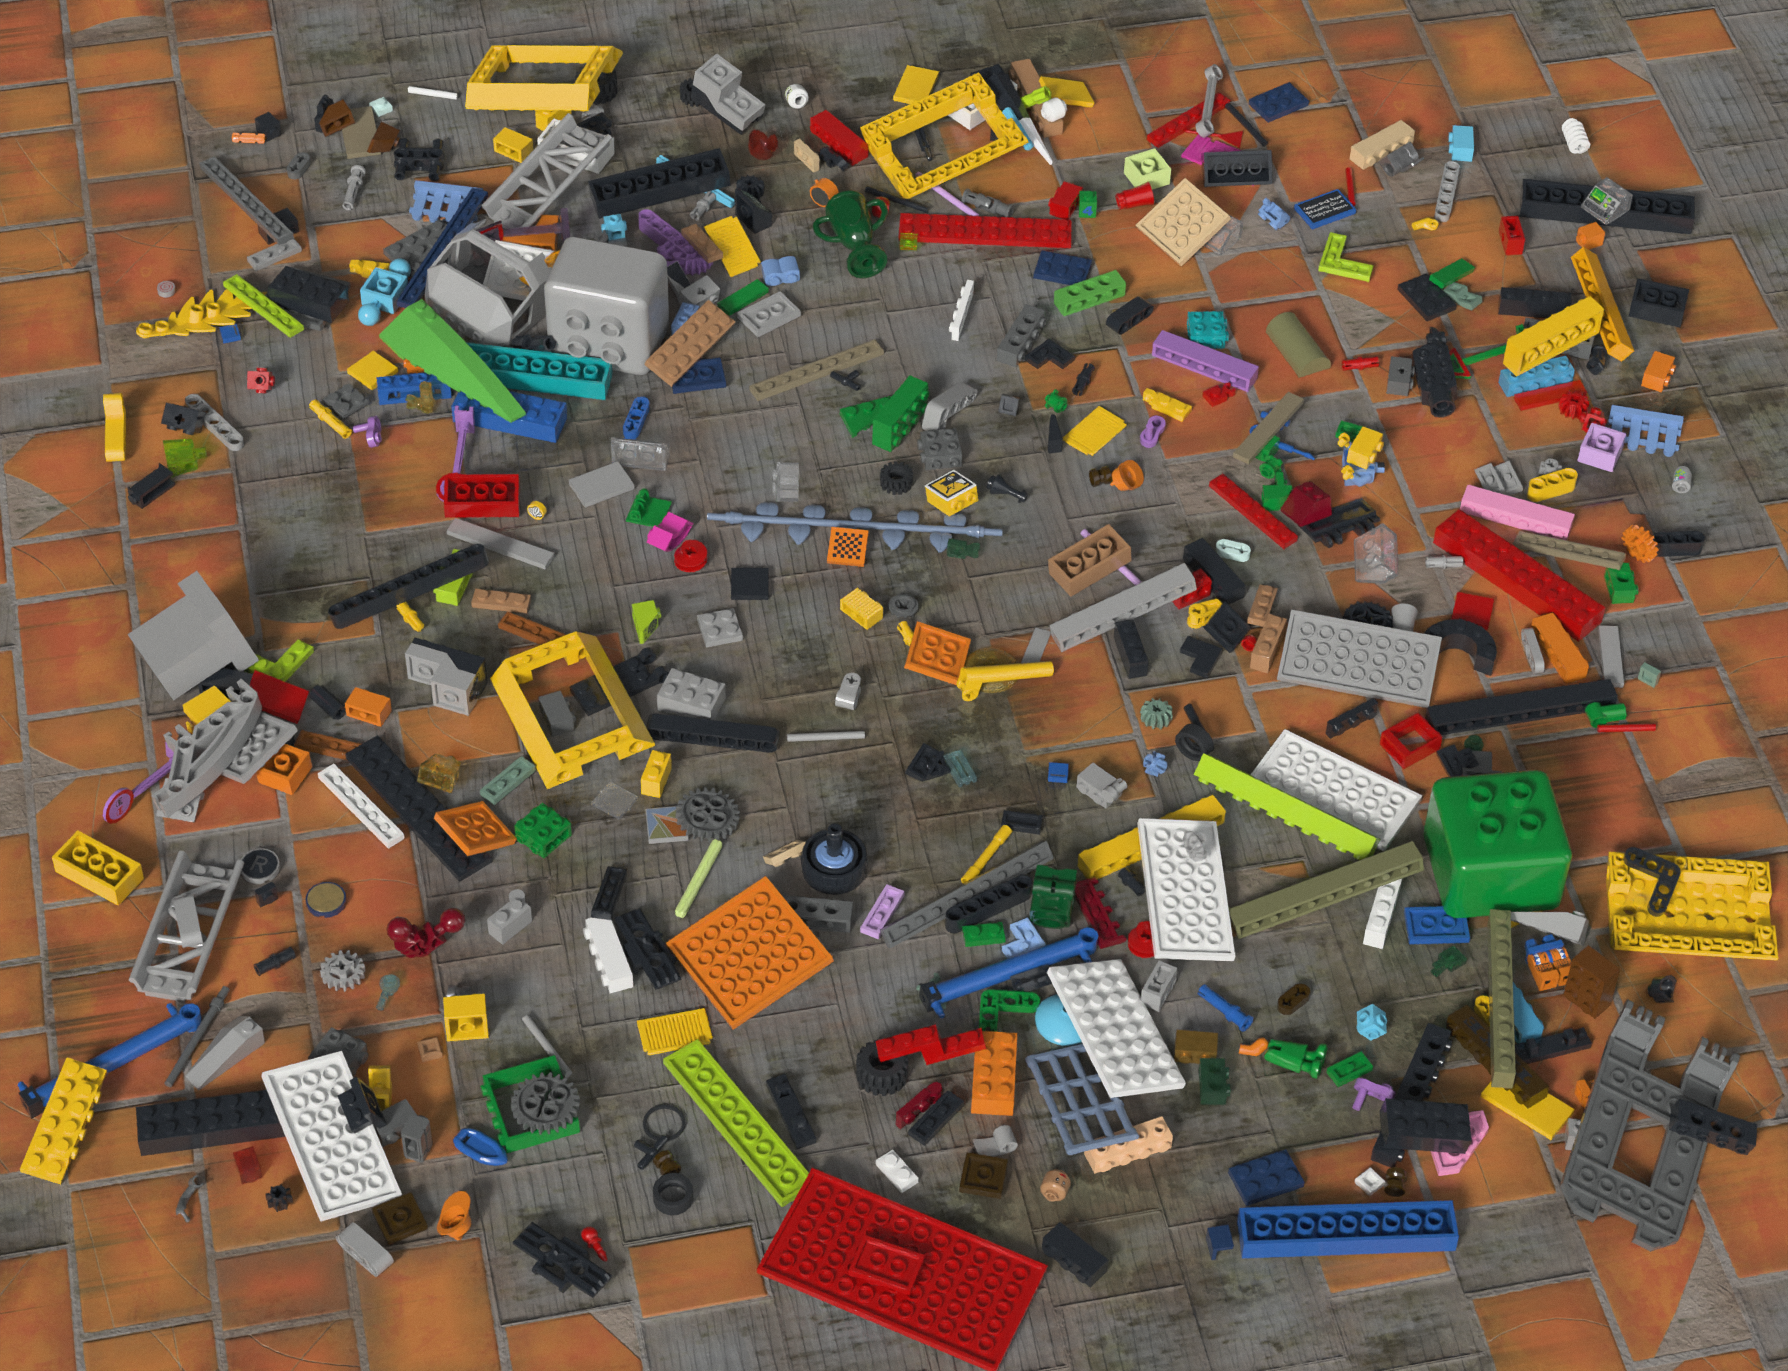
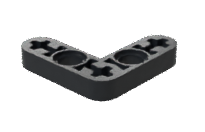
M1630 847L1623 856L1624 863L1633 869L1658 879L1647 910L1652 916L1660 917L1667 909L1680 876V868L1668 860L1639 848ZM1632 854L1636 855L1634 861L1630 859ZM1642 857H1643V858H1645V859H1644V861H1643V863H1642V865H1641L1640 862H1641V859H1642ZM1654 861L1657 864V868L1650 869L1646 863ZM1661 865H1662V866H1664V867H1663V869H1662V872L1660 873L1659 870H1660ZM1669 870H1673L1672 876L1668 875ZM1664 885L1668 887L1669 893L1662 894L1659 891V886ZM1659 898L1662 901L1660 903L1659 909L1656 910L1654 909V905L1657 903Z

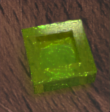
M900 233V250L917 251L918 234Z

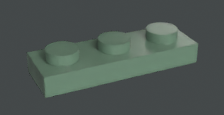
M522 756L519 757L480 790V795L493 805L497 804L536 771L535 765Z

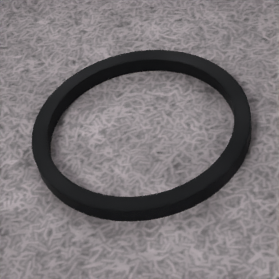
M658 1105L651 1108L643 1119L644 1131L650 1138L656 1141L659 1139L658 1136L653 1135L647 1129V1118L651 1113L660 1109L673 1110L682 1119L680 1130L676 1134L667 1137L668 1141L674 1140L682 1134L685 1128V1117L678 1108L671 1105Z

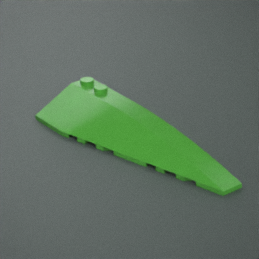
M423 299L406 307L379 334V338L401 359H407L413 366L423 368L425 373L436 376L437 380L459 393L462 391L471 400L479 401L481 406L491 408L493 413L510 423L526 415L520 404L484 361Z

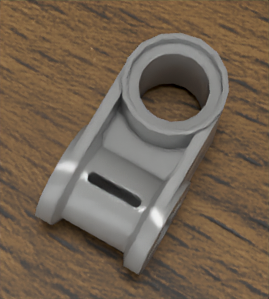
M848 673L844 676L841 687L836 695L835 706L851 710L856 709L861 693L859 686L861 678L858 674Z

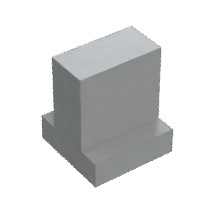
M195 571L178 583L186 596L128 634L173 701L230 662L234 664L239 672H242L259 661L228 612L198 571Z

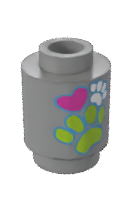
M1680 466L1673 473L1672 488L1678 493H1686L1691 488L1692 473L1688 467Z

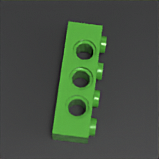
M1117 270L1055 290L1054 304L1063 316H1067L1125 296L1126 282Z

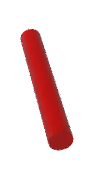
M1347 167L1345 173L1348 201L1355 206L1352 168Z
M1655 723L1597 725L1598 733L1656 731Z

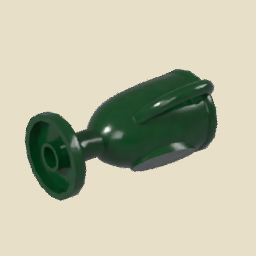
M853 190L841 191L835 194L825 207L826 216L819 217L814 221V233L826 242L841 243L852 251L846 260L847 269L852 276L864 279L879 274L887 264V254L882 247L871 244L873 232L887 218L888 208L886 203L881 199H873L867 202L863 194ZM880 206V218L873 224L869 208ZM824 222H830L836 236L824 234L819 225Z

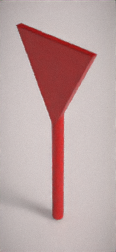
M1185 130L1186 133L1198 134L1194 130ZM1243 131L1227 134L1212 133L1209 136L1218 137L1240 148Z

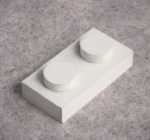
M894 1150L889 1151L876 1160V1166L900 1193L905 1192L918 1183V1177Z

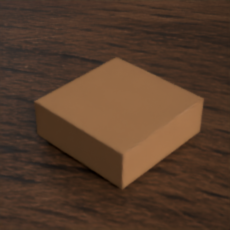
M438 1037L417 1042L422 1062L443 1057Z

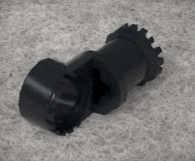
M829 146L822 147V150L820 149L819 158L824 160L829 168L837 165L844 172L850 166L840 155L834 154Z
M1604 345L1592 347L1591 354L1593 357L1586 365V368L1592 375L1601 373V370L1603 371V368H1605L1607 350Z

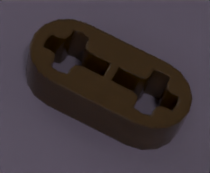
M1302 983L1296 984L1281 995L1277 1003L1279 1013L1291 1015L1306 1004L1310 998V988Z

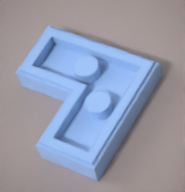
M1027 917L1010 924V930L1017 940L1003 945L1002 952L1009 959L1046 946V944Z

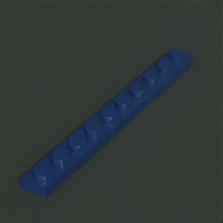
M471 188L398 298L397 306L406 308L421 300L425 294L427 269L431 267L454 236L471 224L481 209L482 204L488 198L487 191Z

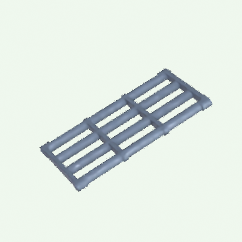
M1083 1044L1030 1055L1025 1058L1027 1066L1031 1068L1039 1086V1092L1043 1095L1052 1115L1051 1119L1056 1124L1063 1139L1064 1148L1068 1155L1129 1142L1139 1138L1137 1130L1133 1128L1124 1109V1103L1119 1097L1110 1098L1112 1102L1099 1103L1091 1084L1102 1081L1098 1074L1087 1076L1077 1056L1079 1053L1087 1052ZM1069 1056L1079 1078L1067 1081L1057 1058ZM1049 1060L1059 1083L1047 1085L1037 1063ZM1083 1086L1091 1107L1080 1109L1071 1088ZM1063 1091L1072 1111L1060 1114L1051 1093ZM1116 1110L1126 1133L1114 1135L1104 1112ZM1096 1114L1106 1138L1094 1140L1084 1117ZM1076 1119L1086 1142L1074 1145L1064 1121Z

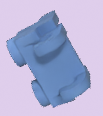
M1265 198L1263 200V205L1258 210V215L1264 221L1266 219L1270 220L1269 225L1277 230L1289 222L1290 216L1269 199Z

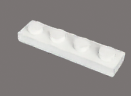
M967 280L966 285L962 286V298H958V310H954V322H951L949 332H952V340L959 341L974 293V281Z

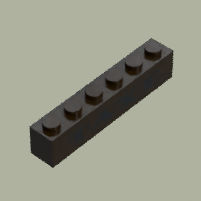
M1465 1005L1448 1015L1446 1029L1451 1031V1036H1454L1461 1046L1468 1050L1475 1060L1481 1063L1491 1075L1490 1027L1468 1005ZM1515 1053L1516 1074L1513 1088L1504 1089L1506 1091L1510 1090L1515 1095L1516 1101L1521 1105L1524 1104L1528 1109L1547 1097L1549 1086Z

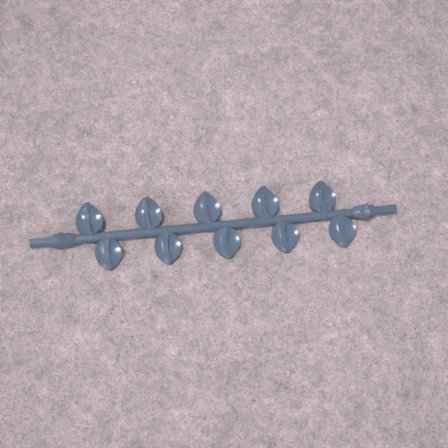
M763 502L757 505L756 512L758 515H743L734 511L726 512V514L707 513V520L725 521V523L730 524L742 523L741 531L750 542L755 541L763 532L762 523L790 525L788 533L797 545L803 543L809 536L810 526L885 530L882 533V538L891 550H895L903 542L905 537L904 531L932 532L930 542L941 553L950 545L952 541L951 534H966L967 536L979 538L984 537V535L1002 536L1003 529L984 528V526L980 525L965 527L966 517L962 513H955L950 517L945 515L944 523L946 526L918 524L919 515L914 510L900 511L897 514V521L899 523L870 522L872 512L866 507H857L851 510L850 518L852 521L824 519L825 509L821 505L806 506L803 509L805 518L778 517V506L773 502Z

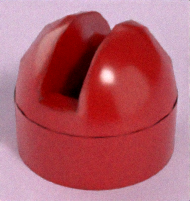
M1247 635L1241 642L1242 647L1247 651H1253L1257 638L1254 635Z

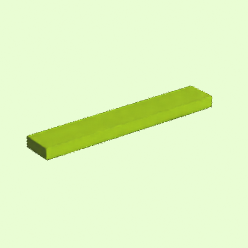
M238 274L223 282V286L288 337L291 338L304 330L303 324Z

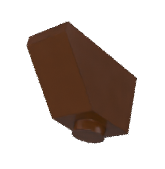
M340 100L328 106L319 124L324 136L327 137L354 124L355 120L345 101Z
M381 121L367 152H390L392 147H396L400 140L397 137L400 130Z

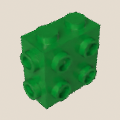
M543 802L533 808L527 816L518 820L516 825H514L516 840L521 844H525L534 854H538L542 858L547 857L572 836L570 821L566 817L560 816L552 807H548Z

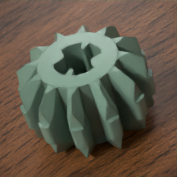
M1152 698L1150 701H1145L1140 710L1141 722H1144L1146 727L1152 726V729L1158 727L1161 730L1163 726L1168 727L1169 722L1173 719L1172 706L1168 705V701L1162 702L1161 698L1159 700Z

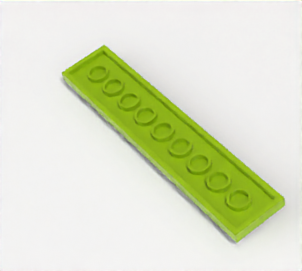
M697 1039L663 1058V1064L781 1208L794 1201L809 1172L701 1042Z

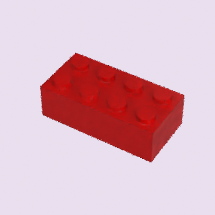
M519 474L445 475V518L519 517Z

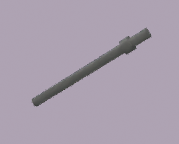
M223 986L217 997L212 999L208 1012L164 1084L167 1087L173 1086L215 1014L223 1007V1001L230 991L228 987Z

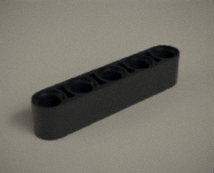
M1026 875L1017 876L949 908L945 916L946 930L954 934L962 931V926L976 925L1027 901L1031 897V878Z

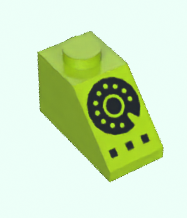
M654 600L632 604V617L640 644H644L657 629L658 619L661 618L660 608L655 606Z

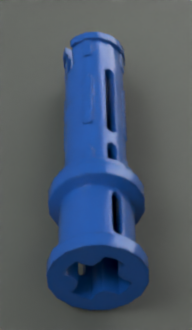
M1206 984L1199 988L1198 991L1200 992L1197 994L1221 1011L1227 1021L1239 1026L1240 1031L1244 1032L1251 1026L1254 1018L1242 1012L1238 1005L1230 1004Z

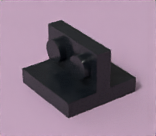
M357 1076L349 1080L352 1088L338 1095V1099L351 1131L355 1134L372 1124L376 1125L379 1129L386 1126V1120L373 1089Z

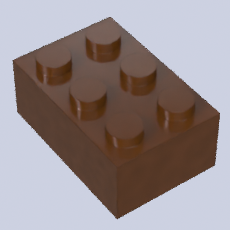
M1588 945L1572 959L1563 995L1570 1002L1580 1007L1584 1013L1596 1019L1611 1006L1620 968Z

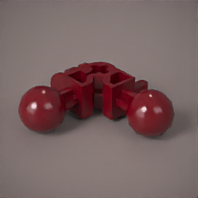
M448 908L441 914L440 923L436 926L428 921L419 930L407 918L397 916L389 921L386 930L387 935L394 941V947L397 951H400L408 958L425 957L447 941L443 935L444 933L461 931L466 919L460 909Z

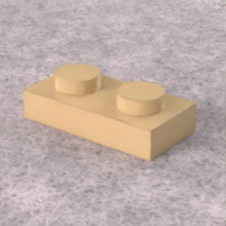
M802 140L794 141V154L811 171H818L820 162L818 154L814 153Z
M795 840L763 856L766 864L773 865L774 867L780 866L785 863L786 859L800 856L805 842Z

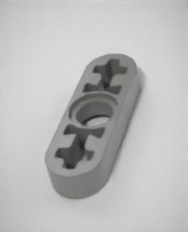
M1523 628L1521 630V641L1533 674L1544 673V660L1533 628Z

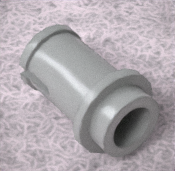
M595 105L594 108L583 112L582 118L589 115V117L583 119L586 120L601 112L604 113V110L600 105Z

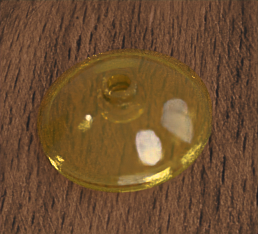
M987 647L969 654L964 667L1016 664L1018 661L1012 654L1003 649ZM1017 680L982 683L979 691L986 693L1002 692L1011 688Z

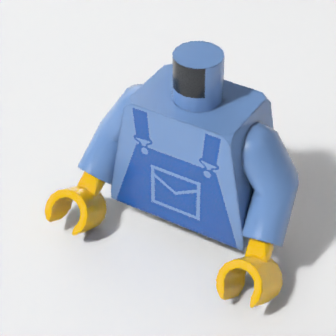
M1342 433L1338 437V445L1344 447L1342 456L1343 469L1341 470L1344 486L1357 485L1362 487L1374 481L1375 473H1384V462L1371 463L1368 469L1348 463V450L1352 445L1349 442L1350 437L1346 433Z

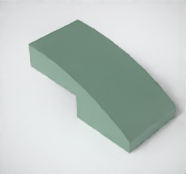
M1454 282L1443 290L1453 302L1466 309L1473 310L1482 303V296L1468 292L1466 285Z

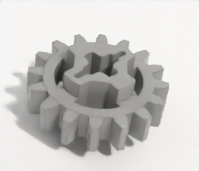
M339 950V955L331 953L332 958L325 957V963H321V978L324 984H328L329 989L334 986L335 991L343 988L345 992L347 987L354 989V984L360 985V979L365 978L363 959L358 958L357 953L351 955L349 950L346 954H343L342 950Z

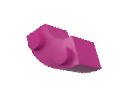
M668 512L659 525H655L649 531L646 543L667 552L672 551L686 538L694 523Z

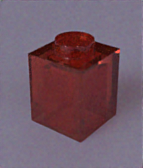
M253 1146L233 1152L234 1163L242 1184L252 1183L263 1178Z

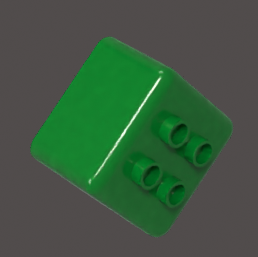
M1524 770L1444 777L1434 782L1423 836L1442 906L1446 914L1453 918L1489 916L1490 909L1509 910L1511 912H1534L1553 910L1559 907L1572 860V850L1548 775L1541 770Z

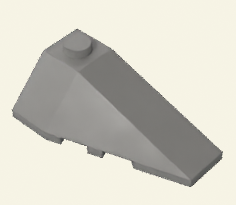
M1573 911L1572 914L1568 912H1511V921L1528 927H1535V929L1545 933H1553L1559 938L1580 945H1584L1589 922L1584 918L1585 914Z
M239 1016L231 1021L213 1039L186 1074V1079L198 1090H201L265 1044L262 1028L249 1016Z

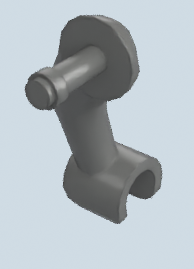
M199 1175L189 1179V1186L180 1197L176 1207V1215L181 1213L186 1222L190 1221V1217L184 1211L187 1208L188 1200L196 1189L204 1185V1182L199 1185L194 1183V1179Z

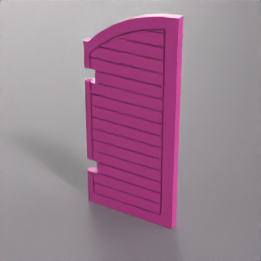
M1198 134L1181 154V157L1202 165L1201 153L1241 150L1216 140L1213 143L1211 138H1203Z

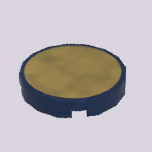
M322 882L316 884L306 894V906L314 916L330 918L338 915L345 907L346 893L336 883Z

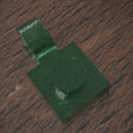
M948 539L947 556L965 559L966 556L978 558L980 551L979 543L967 545V541Z
M1452 946L1438 955V960L1432 964L1434 969L1430 970V972L1435 977L1440 976L1445 969L1453 972L1465 965L1467 958L1455 946Z

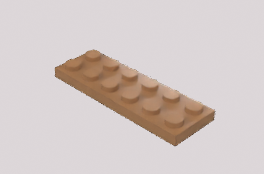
M707 300L646 360L644 365L672 387L734 326L735 321L710 300Z

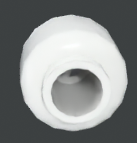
M790 85L785 91V98L791 107L799 109L807 104L809 96L802 85Z
M1056 97L1045 101L1041 110L1042 117L1049 122L1057 121L1065 116L1067 106L1063 100Z

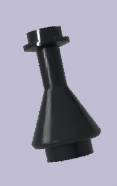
M1000 474L997 476L992 475L988 481L987 489L990 490V494H1009L1018 498V503H1025L1028 497L1025 489L1020 492L1010 487Z

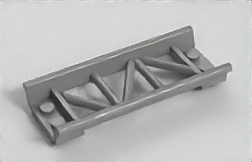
M568 113L482 204L483 209L486 210L489 218L494 220V223L502 224V227L516 235L528 232L534 228L540 216L594 158L598 159L610 146L609 142L612 140V137L607 134L601 139L578 127L573 116ZM562 140L574 146L555 149ZM584 152L588 154L575 169L551 157ZM547 162L570 174L558 188L555 185ZM539 165L542 168L550 190L528 179ZM521 184L545 195V197L506 201ZM542 204L533 215L518 207Z
M178 852L129 977V981L135 984L137 991L145 992V996L182 1002H185L186 999L192 1000L244 866L242 860H237L232 870L191 863L186 852ZM182 884L200 886L178 895ZM213 889L225 890L219 909L196 906L197 914L211 916L214 919L208 937L201 932L203 944L190 946L196 949L151 966L159 944L168 943L182 946L181 937L163 935L170 915L177 921L173 899L188 895L196 897ZM200 956L194 973L169 969Z

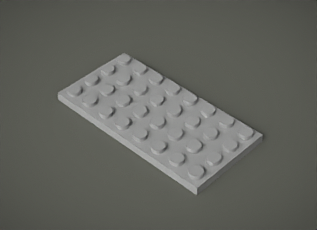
M1291 610L1277 680L1427 708L1430 703L1442 637Z

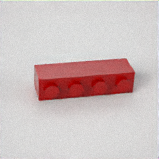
M824 110L810 118V131L852 166L868 158V144L829 111Z

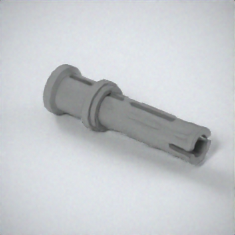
M361 165L351 167V176L348 177L347 181L349 186L342 204L346 210L353 209L358 188L363 184L362 178L365 176L366 170Z

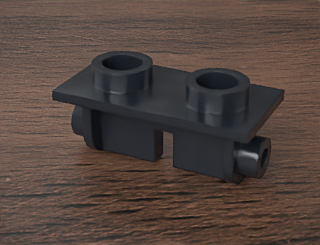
M1045 964L1010 976L1013 990L1029 992L1052 984L1047 974L1048 965Z

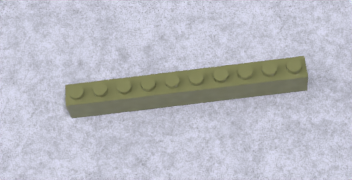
M1413 841L1402 844L1339 869L1229 909L1231 927L1238 939L1244 938L1424 871L1423 857Z
M1490 909L1487 937L1491 1087L1513 1088L1516 1070L1511 911Z

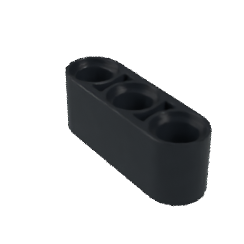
M1137 296L1111 313L1106 320V325L1119 335H1122L1148 318L1153 312L1154 306L1141 296Z
M1699 531L1657 532L1652 535L1654 536L1653 541L1658 543L1655 546L1659 549L1656 557L1696 556L1701 554L1705 541L1704 534Z

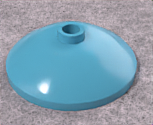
M1058 994L1043 1000L1035 1014V1024L1039 1033L1049 1042L1061 1046H1072L1082 1043L1068 1013L1065 1012L1066 1009Z

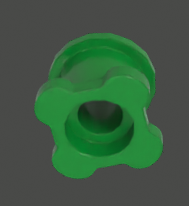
M1054 389L1052 393L1045 397V408L1049 409L1052 407L1056 413H1060L1067 408V398L1059 396V391Z
M1269 454L1266 457L1267 461L1262 463L1259 469L1263 477L1272 479L1275 477L1276 472H1282L1281 465L1283 462L1281 459H1277Z

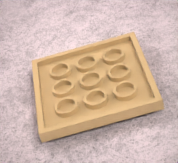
M1185 178L1136 224V227L1177 264L1182 266L1231 218Z

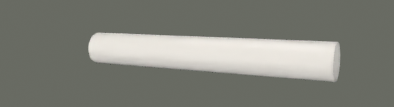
M408 87V93L458 99V93Z

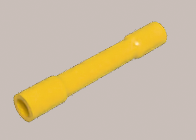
M1003 825L995 834L987 848L961 878L963 884L979 876L980 871L994 853L1011 835L1012 830L1009 826Z

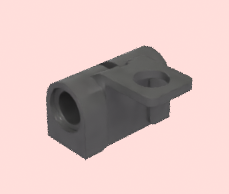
M1408 142L1378 162L1385 173L1392 177L1399 172H1405L1424 158L1419 159L1411 142Z

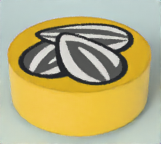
M533 501L527 507L528 514L537 520L542 519L547 512L546 507L539 501Z

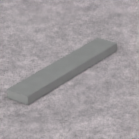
M457 518L454 519L447 529V535L472 544H482L486 549L545 570L554 559L553 552Z

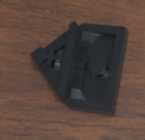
M923 743L906 769L905 774L923 782L949 774L951 770L946 764L943 750L939 752Z

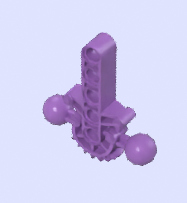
M644 209L639 212L640 231L659 245L657 253L666 259L667 266L678 261L685 275L691 274L692 276L696 273L700 275V272L706 273V269H710L713 262L708 264L680 232L651 210Z

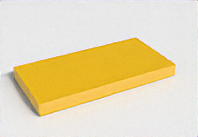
M1491 1082L1481 1093L1483 1099L1550 1140L1556 1136L1575 1111V1109L1549 1093L1545 1099L1528 1109L1524 1104L1521 1105L1516 1101L1515 1095L1510 1090L1506 1091L1504 1088L1491 1087Z

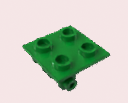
M643 488L636 495L626 522L650 527L659 525L667 515L672 501L649 497V491Z

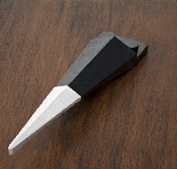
M996 64L970 73V76L978 72L995 94L996 105L1001 112L1007 107L1012 109L1034 144V147L1052 165V159L1012 81L1008 74H1005L1001 66Z

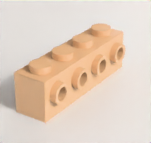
M1163 1117L1133 1126L1139 1135L1137 1140L1084 1151V1155L1094 1174L1106 1172L1119 1165H1127L1131 1161L1144 1159L1151 1154L1165 1152L1171 1148L1173 1135ZM1123 1129L1114 1132V1135L1124 1134L1126 1131ZM1102 1136V1137L1096 1138V1139H1094V1140L1106 1138V1136Z

